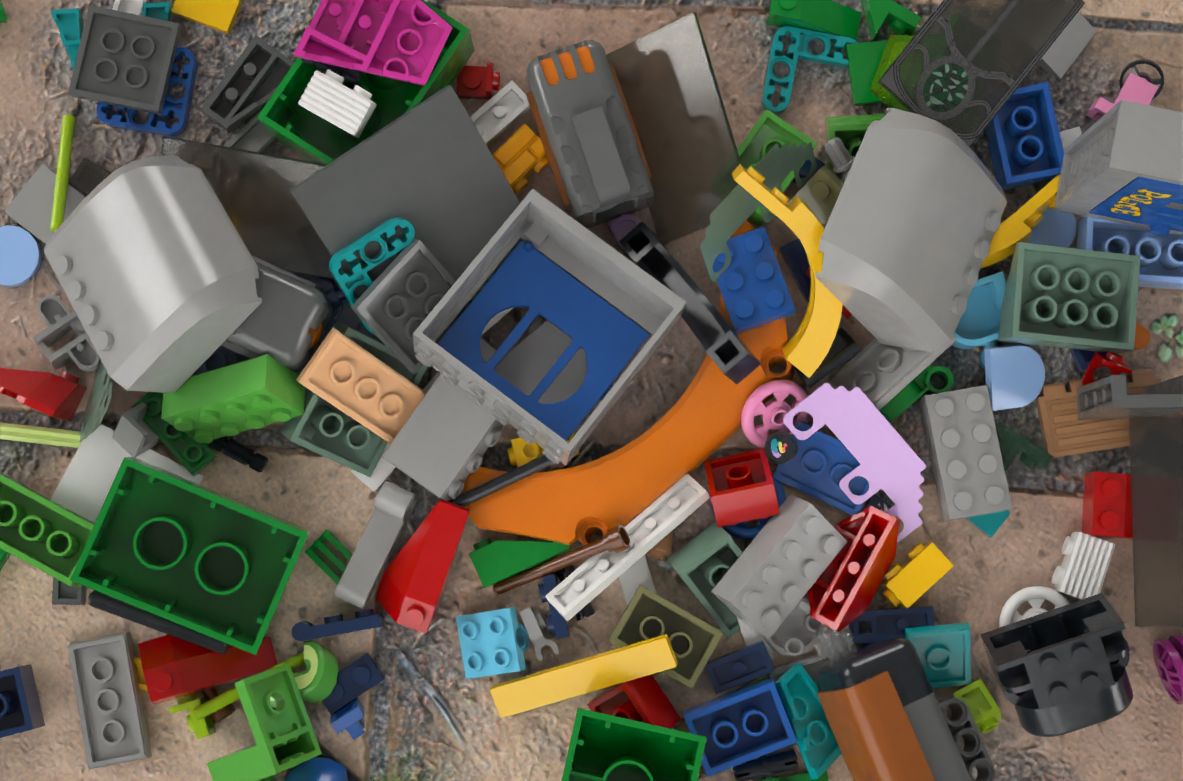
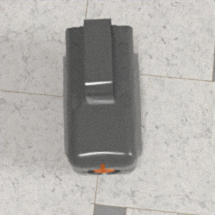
M252 256L258 266L259 278L255 279L257 297L262 298V303L220 346L250 359L268 354L288 369L296 372L302 371L321 343L320 339L324 336L333 316V305L316 284Z

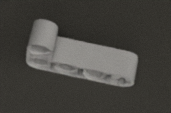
M389 481L384 482L374 503L375 510L338 583L334 596L362 609L365 608L417 501L415 493Z

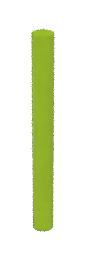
M68 114L62 117L50 225L51 232H55L62 225L65 216L75 117Z
M304 651L270 669L289 663L293 671L305 665ZM234 687L192 709L197 720L240 699L238 691Z

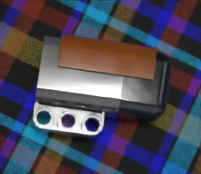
M901 637L875 641L827 662L820 668L817 678L821 690L817 692V696L853 781L994 780V766L968 706L959 698L936 699L924 667L911 641ZM947 706H949L952 712L950 720L946 716ZM960 736L963 737L965 743L963 750L959 746ZM974 766L977 769L976 779H974L972 776V769Z

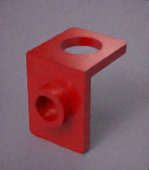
M1095 351L1081 383L1087 385L1095 382L1093 380V372L1098 367H1107L1111 375H1120L1121 372L1131 375L1133 370L1124 362L1126 358L1111 351H1108L1106 355Z

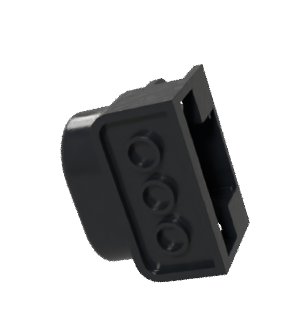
M1102 593L980 634L997 682L1007 700L1014 704L1022 728L1032 735L1040 737L1060 736L1107 721L1124 712L1133 700V689L1126 671L1130 649L1122 633V630L1126 628L1124 622Z

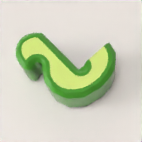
M304 641L306 670L293 675L302 700L309 703H317L328 697L337 683V659L329 649L319 643ZM270 696L271 707L276 709V702Z

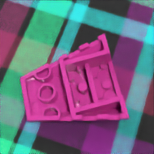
M321 0L293 56L425 86L453 27L421 0Z

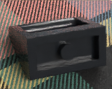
M841 327L837 330L829 352L810 378L793 364L792 366L807 387L811 388L860 353L861 349Z

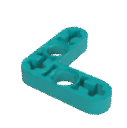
M784 26L779 28L772 40L761 98L763 109H768L775 115H779L787 109L790 102L797 59L848 68L849 62L843 59L842 53L834 51L832 58L827 57L831 43H835L833 50L841 51L847 44L858 42L849 37ZM784 35H789L790 41L794 42V44L789 45L787 55L775 56V53L781 55L783 42L778 41V39L781 40L784 38ZM812 40H819L823 43L825 50L820 55H814L809 51L808 43ZM778 63L785 64L789 69V75L783 79L777 78L772 72L773 66ZM776 85H787V89L781 87L779 99L783 100L784 103H779L777 107H773L772 101L767 100V98H772Z
M401 217L391 218L331 257L329 262L330 272L351 306L356 302L353 297L354 289L358 285H367L369 288L373 283L367 271L401 251L413 241L415 230L409 221ZM397 225L401 228H405V230H403L402 232V239L392 237L391 239L387 240V242L391 244L389 248L387 247L386 242L380 237L381 234H383L387 238L394 235L396 233L394 227ZM370 241H377L380 245L378 255L373 258L366 257L364 253L365 245ZM354 251L364 261L362 265L357 260L348 266L350 270L348 273H344L342 270L338 271L342 267L341 260L344 259L347 262H351L357 258L353 255ZM357 315V317H358L359 320L361 321L362 325H363L369 332L375 334V333L365 324V322Z

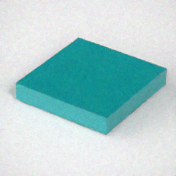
M968 623L905 628V639L911 641L915 647L932 688L971 684V634Z

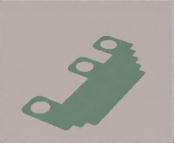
M809 142L806 147L801 143L797 148L795 144H792L789 148L784 144L779 148V145L776 143L754 167L765 177L763 184L771 191L775 187L782 191L780 183L793 170L797 187H802L814 174L817 167L812 143ZM806 160H810L812 164L811 170L805 178L801 179L799 176L800 168ZM739 184L710 214L711 223L705 230L706 238L700 243V249L711 281L717 280L729 267L731 255L726 241L759 206L765 223L770 222L775 216L774 213L768 214L766 207ZM721 253L725 254L726 261L723 268L719 272H714L713 262L715 258Z

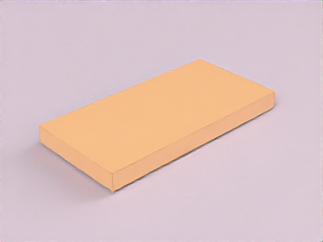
M335 328L331 329L296 379L300 384L390 444L427 393Z

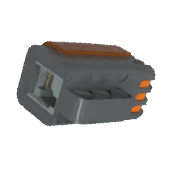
M585 40L537 56L531 60L527 67L530 92H527L526 96L565 211L572 212L573 218L586 228H590L614 220L624 214H632L651 206L654 200V190L651 184L652 176L613 64H609L602 45L594 40Z

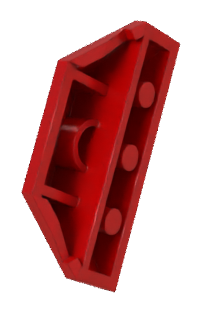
M869 506L864 511L835 524L834 528L848 542L807 591L811 608L810 616L837 632H840L866 612L896 556L899 519L873 506Z

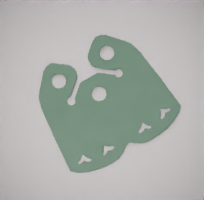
M102 361L95 370L94 383L83 418L80 442L100 426L111 401L113 383L110 382L109 384L110 376L108 374L104 385L107 370ZM107 395H109V396H108L107 404H106V406H105V408H104V404H105L106 397H107Z

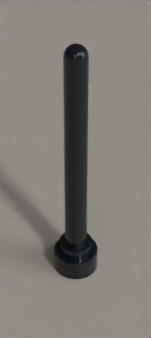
M543 455L471 489L455 499H450L448 502L465 507L549 466L552 468L557 466L562 468L566 465L562 462L556 464Z

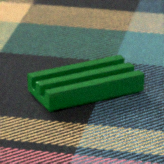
M325 530L305 553L338 585L341 577L315 551L319 548L343 573L347 566L323 543L328 540L349 561L353 554L329 530Z

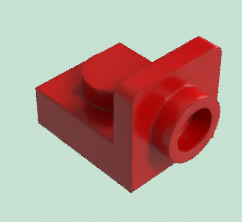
M487 62V67L464 66L457 76L456 94L459 99L490 100L494 96V90L499 91L500 72H495L494 64L491 62Z

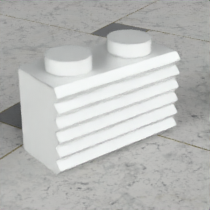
M327 69L325 74L316 70L298 104L359 138L377 104L370 100L373 94L357 85L351 90L342 84L344 81L343 77Z
M1073 532L1071 537L1067 536L1062 546V554H1065L1061 566L1056 567L1052 577V583L1055 584L1054 590L1077 600L1100 594L1116 544L1082 532Z

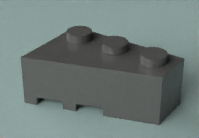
M255 35L201 108L202 113L230 133L264 108L294 62Z

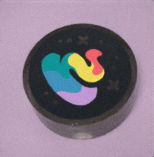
M776 432L767 438L764 450L769 460L774 463L783 464L795 458L798 445L791 434Z

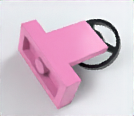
M1139 59L1129 63L1121 72L1119 80L1121 90L1115 102L1111 103L1100 97L1091 105L1086 116L1098 121L1121 100L1149 105L1151 100L1160 94L1164 86V73L1161 67L1147 59ZM1148 64L1153 66L1159 72L1161 78H1151L1148 73L1139 72L1136 65ZM1131 68L1133 73L1129 74L1123 85V77L1127 70Z

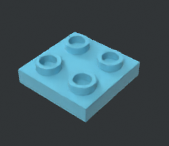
M516 607L456 616L466 679L526 670L523 652L528 650L530 640L526 627L518 623Z

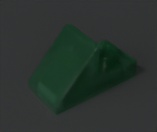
M1001 422L995 424L1005 471L1008 470L1017 455L1020 456L1018 460L1023 465L1033 470L1036 467L1040 469L1049 465L1054 456Z

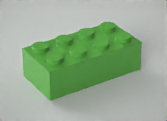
M266 354L189 377L175 393L163 394L161 419L173 425L175 429L190 435L197 442L210 443L213 439L235 436L242 431L261 429L271 423L286 422L293 417L304 415L305 386L296 381L298 378L296 373Z
M0 473V548L71 587L81 588V584L71 581L70 578L95 523Z

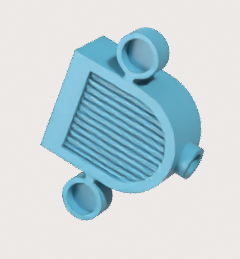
M1003 271L979 279L972 288L967 301L966 311L961 316L954 333L957 340L952 344L953 347L959 349H974L983 346V348L997 347L995 341L999 338L1000 310L1007 285ZM984 349L979 355V363L983 369H985Z

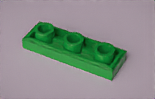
M148 392L131 406L134 408L142 402L148 406L143 418L144 422L159 436V439L193 477L218 457L206 443L195 441L193 437L179 430L176 435L170 436L169 431L174 426L161 419L163 394L161 392Z

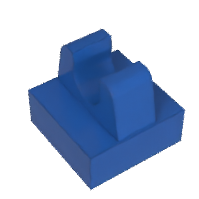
M355 698L332 713L330 724L335 732L339 734L346 729L354 740L364 734L365 731L363 729L365 726L361 721L364 717V706L358 698Z

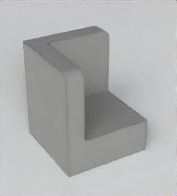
M144 402L121 415L112 437L126 452L135 458L154 447L159 440V436L142 421L148 408Z

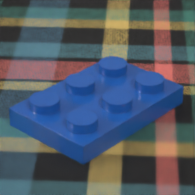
M765 227L728 239L726 242L731 255V263L717 279V283L735 332L739 334L796 314ZM721 253L715 258L713 262L714 272H719L723 268L726 261L725 254Z
M799 420L795 428L799 431H807L812 426ZM820 429L806 440H799L792 433L790 440L793 443V453L786 461L778 462L772 477L848 514L860 513L864 503L854 504L839 486L840 480L860 465L857 459L837 437ZM856 476L849 482V490L854 495H864L869 489V482L864 477Z

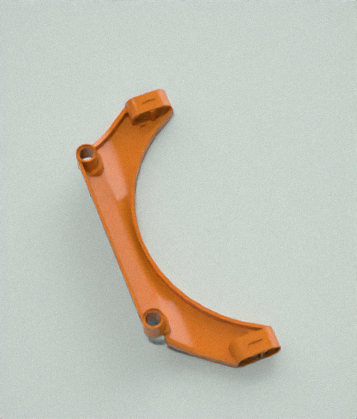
M746 220L730 238L755 230V228ZM772 246L776 259L778 261V253L776 249ZM721 294L719 312L734 329ZM784 317L738 334L761 363L740 383L735 384L724 375L711 357L706 354L696 376L678 402L661 420L641 436L597 460L571 468L532 474L465 506V508L470 509L468 517L480 529L524 535L569 546L577 539L586 546L590 544V538L596 532H602L604 535L608 529L619 524L626 527L687 473L691 475L742 427L741 414L749 396L758 387L773 380L785 379L791 381L793 379L794 370L792 363L785 358L782 350L789 342L786 318ZM776 364L787 366L782 373L776 374L771 372V369ZM771 394L762 400L763 404L771 400L774 395ZM479 467L476 472L470 473L465 480V487L461 494L507 472Z

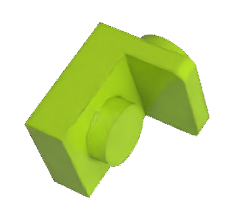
M981 679L953 693L954 698H959L966 703L979 732L981 731L983 734L988 733L999 725L1001 710Z
M195 693L177 698L178 705L169 707L171 714L189 708L190 715H187L188 726L191 733L196 734L197 739L216 733L214 723L209 715L197 720L192 710L207 702L205 697L197 699Z

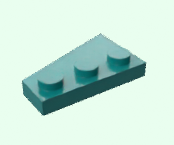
M797 663L792 665L774 684L810 778L813 780L818 779L841 755V752L817 696V692L820 689L803 666Z

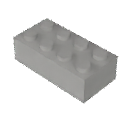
M987 385L922 397L919 400V406L943 522L1012 509Z
M791 494L779 507L780 514L773 515L711 591L748 628L767 639L771 638L848 542L811 503Z

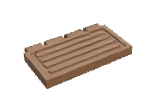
M1151 367L1133 370L1131 375L1128 374L1129 383L1126 380L1127 395L1146 394L1145 388L1160 383L1161 378H1154ZM1111 374L1099 375L1098 380L1109 377ZM1082 378L1067 381L1068 393L1065 391L1063 381L1044 384L1041 390V397L1036 398L1046 459L1139 445L1146 429H1151L1172 439L1168 414L1156 418L1078 419L1077 388L1085 386L1081 383Z

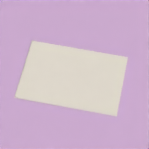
M100 424L92 434L82 441L50 499L54 503L94 523L124 457H132L112 438L114 430ZM151 449L136 457L200 484L204 477L200 474L193 477L184 466Z

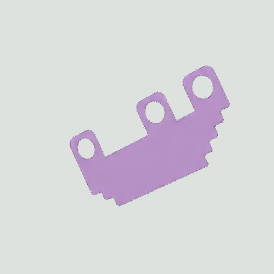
M824 383L784 416V424L799 440H806L825 424L831 429L860 463L858 467L840 480L839 486L854 504H862L882 489L895 503L885 513L899 517L904 524L902 532L898 534L897 543L923 524V521L918 516V513L923 510V506L918 500L924 496L919 485L925 480L920 475V472L926 468V465L859 387L847 391L844 386L833 389L829 383ZM798 412H808L812 416L813 425L809 430L799 431L794 427L793 417ZM861 476L867 479L869 489L864 495L858 496L850 492L849 482L852 478Z

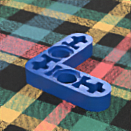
M178 47L176 50L162 114L159 115L162 119H171L172 115H174L179 120V123L173 124L172 128L163 121H157V114L150 113L147 123L142 125L136 124L134 116L139 110L128 108L127 111V108L100 102L97 106L98 118L112 128L171 137L181 135L186 130L198 69V61L195 55L184 47ZM183 56L190 62L189 65L185 64L182 69V75L187 80L179 77L180 67L176 64V61H181ZM177 84L183 85L185 87L184 96L178 100L172 99L170 97V89ZM114 106L119 112L127 113V122L123 115L114 114L112 119H110L106 114V110H112Z

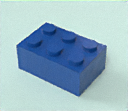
M1048 82L1019 87L985 128L995 178L1003 191L1050 182L1058 174L1060 175L1064 156ZM1007 90L988 93L983 100H986L991 105V108H993ZM980 105L982 119L984 120L987 111L984 106Z
M770 677L682 711L690 733L707 737L702 757V765L707 777L797 742L774 681Z

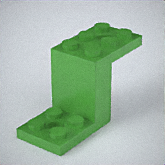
M289 663L235 683L256 743L207 763L213 781H275L273 775L322 754ZM270 696L276 702V710L271 707Z

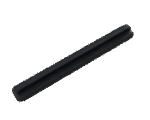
M93 590L88 597V604L91 607L217 653L226 654L231 647L227 643L96 590Z

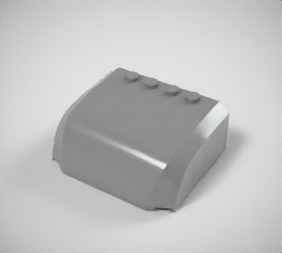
M887 108L885 110L886 115L880 121L874 120L868 126L820 238L818 252L824 253L821 273L816 272L815 277L881 344L935 353L952 340L960 318L966 311L968 298L972 288L978 281V273L982 263L989 254V246L995 231L1000 226L1001 216L1007 200L1002 187L979 157L950 128L936 120L916 113Z
M176 155L151 156L132 161L116 169L83 199L47 240L44 254L109 376L127 391L175 393L262 303V298L257 297L255 279L259 278V272L256 262L202 170L193 164H188Z

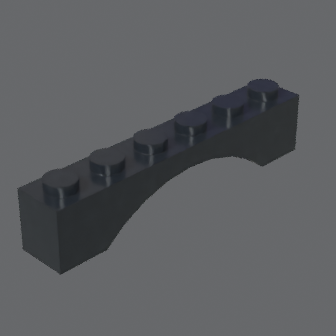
M643 221L619 241L642 270L687 302L681 317L724 375L735 384H738L761 365L760 361L657 234Z

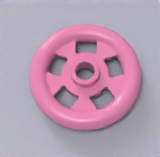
M785 379L769 381L758 387L745 402L741 414V425L747 439L754 445L766 449L767 441L770 438L767 437L769 429L778 430V434H784L790 438L792 432L784 424L783 418L790 410L808 397L806 391L799 384ZM771 394L774 395L775 399L763 404L762 400ZM789 394L796 399L791 406L784 401ZM802 411L795 414L797 418L793 424L794 427H796L799 420L808 424L810 418L808 412ZM761 415L763 424L754 426V416Z

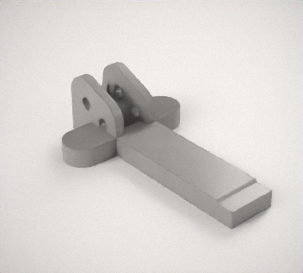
M56 296L43 297L38 303L37 310L48 328L33 337L38 348L44 353L54 369H60L73 360L82 371L91 372L96 370L101 363V359L75 310L70 313ZM74 329L79 337L52 354L48 348L70 330Z

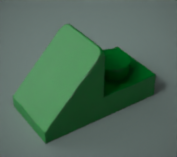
M861 0L871 41L874 40L884 22L889 24V28L895 33L911 36L922 18L892 0Z

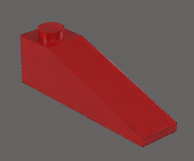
M0 368L1 394L12 397L16 401L49 416L67 421H72L87 388L78 384L80 378L64 371L59 376L50 372Z
M440 499L383 572L375 599L396 623L427 634L435 619L470 509Z
M171 635L138 643L150 701L154 705L254 676L278 665L270 637L263 638L256 655L232 645L226 654H220Z

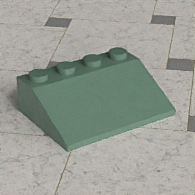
M1018 242L1000 310L998 341L1106 353L1111 351L1116 354L1133 351L1135 346L1140 256Z
M336 321L333 328L418 386L427 369L425 365L416 374L411 373L385 344ZM306 387L304 415L293 417L289 421L284 422L280 433L289 441L368 477H371L388 444L383 438Z

